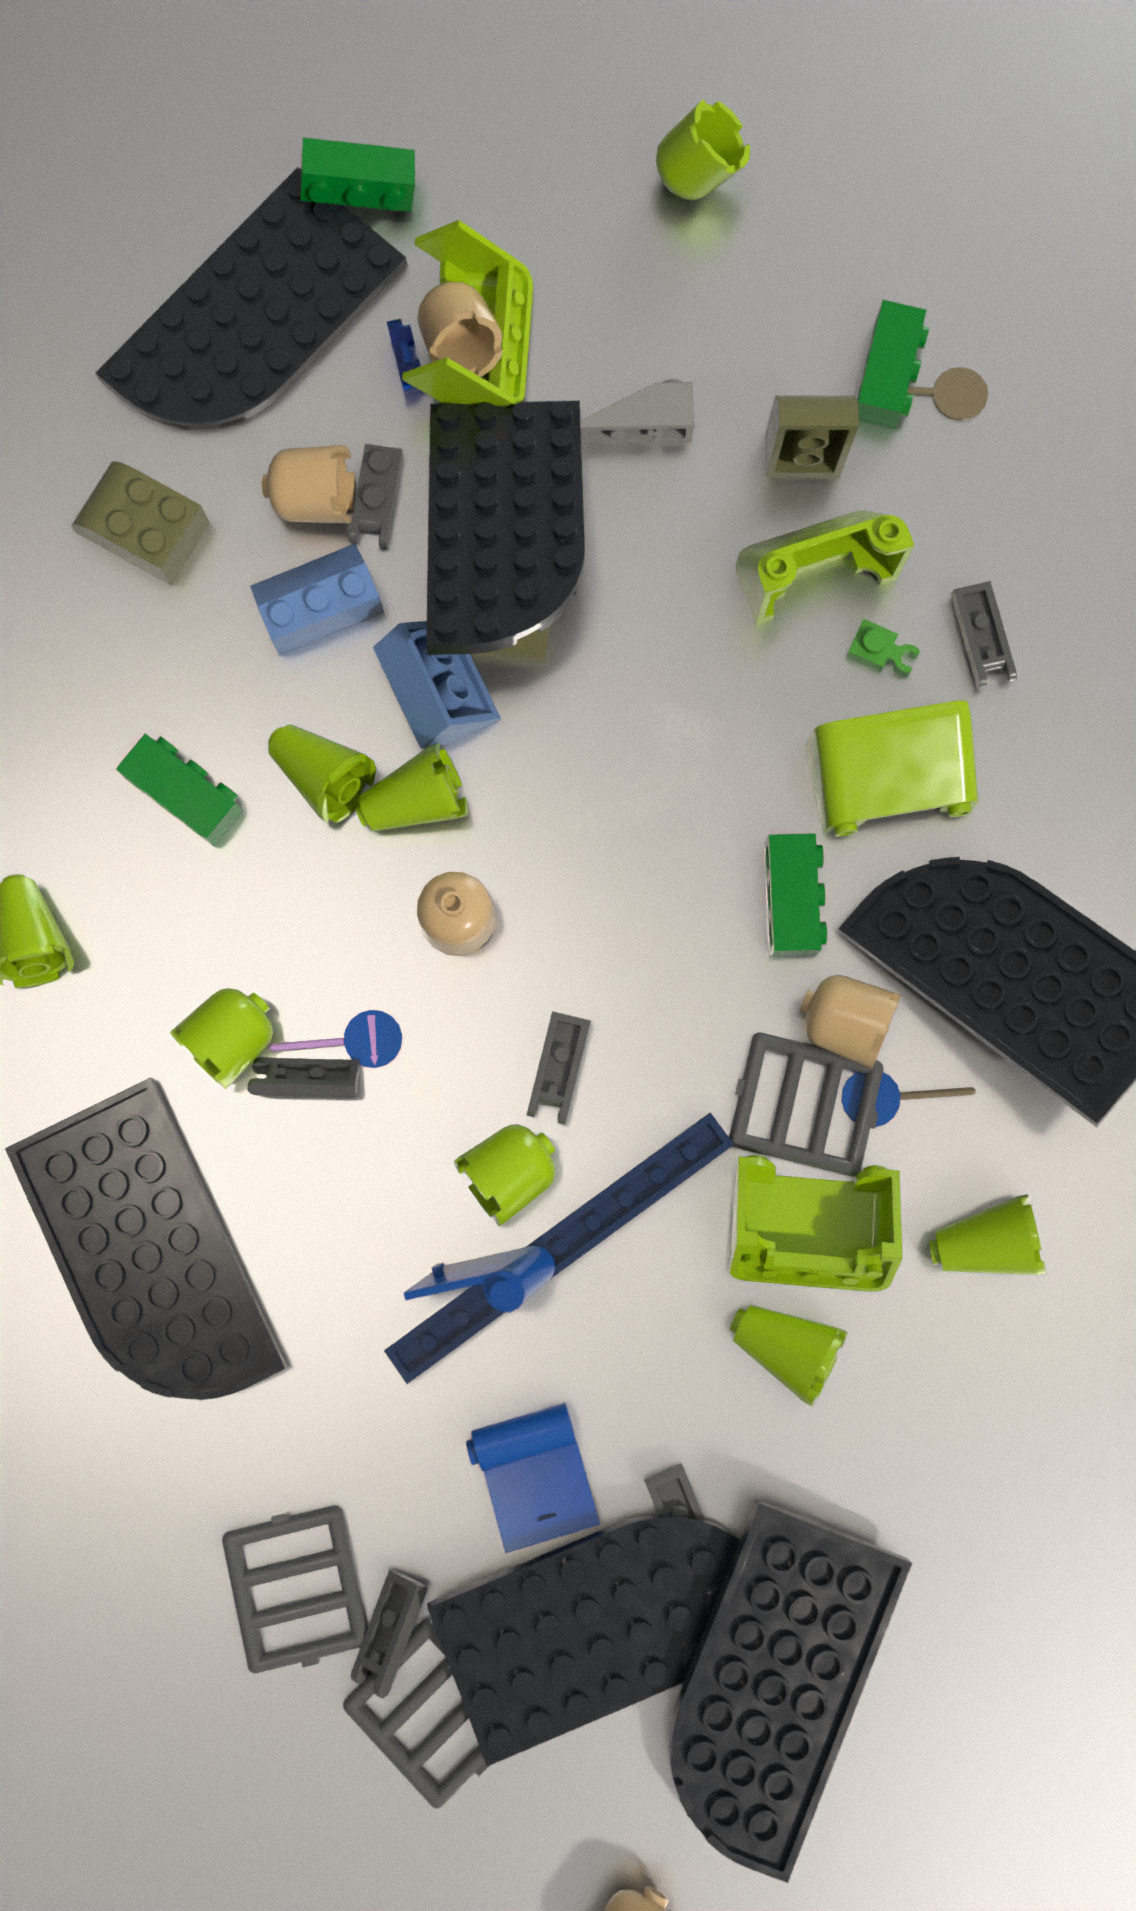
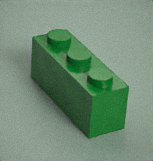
M303 137L300 201L412 212L415 190V150Z
M882 300L857 396L859 421L896 429L900 417H908L913 400V394L907 393L909 383H916L922 360L915 359L918 348L924 349L930 326L923 325L926 309Z
M145 733L117 766L116 770L132 785L215 847L243 812L235 802L239 796L221 782L215 787L205 778L209 773L190 759L186 764L175 756L178 753V749L160 736L155 741Z
M816 833L769 834L764 842L769 957L816 956L821 951V945L827 944V924L825 921L820 922L819 906H825L824 883H818V868H823L824 862L823 846L816 845Z

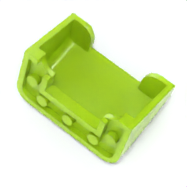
M861 510L749 545L739 553L735 567L753 621L757 625L774 618V604L778 598L785 596L786 588L790 587L794 582L796 573L849 557L855 574L863 570L872 572L877 576L878 583L881 585L898 578L915 545L907 525L899 517Z
M966 700L950 701L828 722L813 729L806 743L823 833L834 832L836 837L847 836L857 833V826L862 825L866 820L939 808L941 812H948L949 817H959L972 813V808L978 804L972 719L969 703Z
M750 1155L748 1157H738L729 1271L731 1276L739 1280L865 1292H876L889 1288L903 1259L900 1170H890L883 1166L872 1165L859 1172L854 1182L780 1176L776 1175V1166L764 1156Z

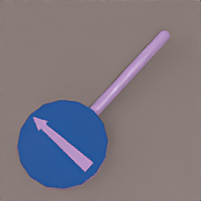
M367 1010L358 1013L350 1020L345 1029L344 1038L272 1043L269 1045V1050L281 1051L345 1045L346 1052L352 1060H359L360 1065L363 1067L378 1068L387 1065L396 1058L402 1045V1033L399 1024L391 1015L380 1010Z

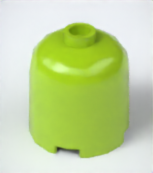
M701 100L659 143L655 161L657 171L665 187L677 197L685 200L701 199L726 182L748 163L751 150L750 144L748 143L744 146L738 132L743 128V125L731 109L719 101L710 105L705 100Z
M224 988L213 993L169 1033L181 1047L184 1046L195 1056L192 1059L216 1083L226 1090L267 1048L272 1040L273 1029L270 1020L265 1014L270 1008L255 992L247 996L238 989Z
M510 1124L500 1129L453 1162L459 1174L465 1172L472 1181V1184L468 1186L469 1190L490 1218L493 1215L495 1216V1221L499 1227L545 1192L553 1183L556 1175L555 1164L550 1156L556 1151L550 1140L543 1132L536 1136L529 1128L520 1124Z

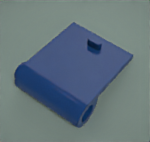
M540 1246L523 1247L449 1265H444V1262L434 1265L431 1268L432 1272L403 1293L405 1300H411L482 1284L485 1297L494 1309L500 1312H512L523 1305L553 1277L555 1263L552 1255Z
M566 1402L471 1431L472 1439L466 1441L469 1459L472 1465L479 1464L484 1472L505 1554L600 1525Z

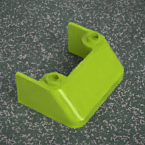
M456 220L416 237L414 245L440 261V284L463 282L473 286L483 297L502 331L501 349L503 353L495 367L483 377L476 375L446 357L404 372L402 380L444 404L479 405L481 403H491L495 406H512L522 402L525 396L533 297V280L528 268L461 220Z

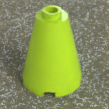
M292 724L277 728L269 737L268 753L315 813L327 823L328 819L337 823L350 816L356 810L355 806L360 804L359 796L365 784L367 783L371 787L373 785L376 775L375 762L361 752Z
M438 742L428 746L359 796L360 804L355 806L361 824L364 827L369 825L373 831L459 819L467 816L469 812L467 798L459 799L458 787L462 786V782L445 748L439 750L440 743Z
M22 874L7 876L0 883V985L4 986L3 980L13 981L14 988L33 987L53 982L60 978L58 971L66 966L68 972L73 969L75 961L72 951L36 882Z
M1028 1194L1015 1196L936 1230V1239L928 1241L933 1265L942 1263L943 1271L1035 1276L1046 1274L1044 1261H1041L1039 1250L1042 1249Z
M750 1305L746 1311L740 1308L729 1328L730 1331L735 1333L733 1338L735 1344L799 1399L812 1407L837 1361L839 1348H843L848 1336V1332L841 1328Z

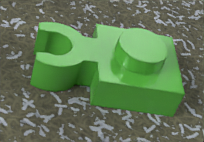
M863 619L846 657L880 672L885 663H888L896 674L908 677L912 667L903 664L901 657L909 656L912 659H916L920 650L911 644L901 646L894 644L898 633Z

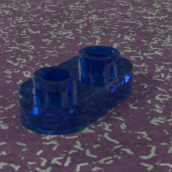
M401 318L386 321L403 393L419 391L402 380L404 372L421 366L419 359H411L409 349L415 348L410 324L403 326Z

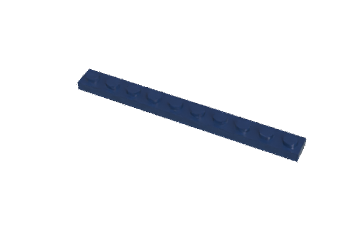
M710 1112L528 1246H540L552 1255L555 1263L553 1277L732 1147L734 1145ZM482 1284L474 1285L390 1345L384 1352L405 1383L408 1384L505 1312L494 1309L488 1303Z

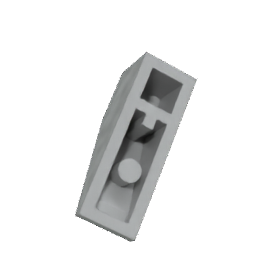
M668 379L662 383H654L580 420L581 444L692 441L694 430L693 382Z

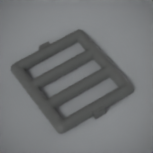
M762 1032L754 1034L743 1080L738 1079L735 1095L739 1097L729 1135L730 1140L734 1144L733 1147L852 1177L857 1176L861 1172L870 1128L875 1129L878 1113L874 1112L883 1074L882 1063L876 1060L873 1068L869 1069L815 1045ZM766 1050L789 1055L770 1139L746 1134ZM804 1059L827 1064L808 1149L785 1144ZM843 1069L866 1074L847 1159L824 1153Z
M333 1505L290 1516L288 1511L273 1515L271 1521L228 1531L223 1535L222 1543L247 1666L251 1673L257 1674L301 1663L303 1668L318 1664L321 1657L361 1647L367 1631V1624L343 1512L339 1506ZM328 1524L333 1549L245 1571L240 1546ZM337 1566L341 1591L254 1612L249 1587ZM346 1607L351 1632L262 1654L257 1629Z
M430 1617L424 1619L411 1632L399 1668L428 1639L444 1654ZM446 1658L381 1723L364 1706L374 1695L373 1687L377 1675L373 1672L343 1702L344 1711L424 1799L436 1809L441 1808L475 1773L480 1776L488 1768L478 1745L439 1786L421 1769L437 1750L469 1719L463 1701L409 1755L392 1737L452 1676Z

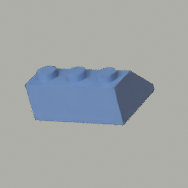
M356 544L250 586L264 624L279 655L384 613L380 596Z
M427 621L399 623L373 647L421 749L437 742L440 743V746L448 745L501 719L470 654L427 655Z

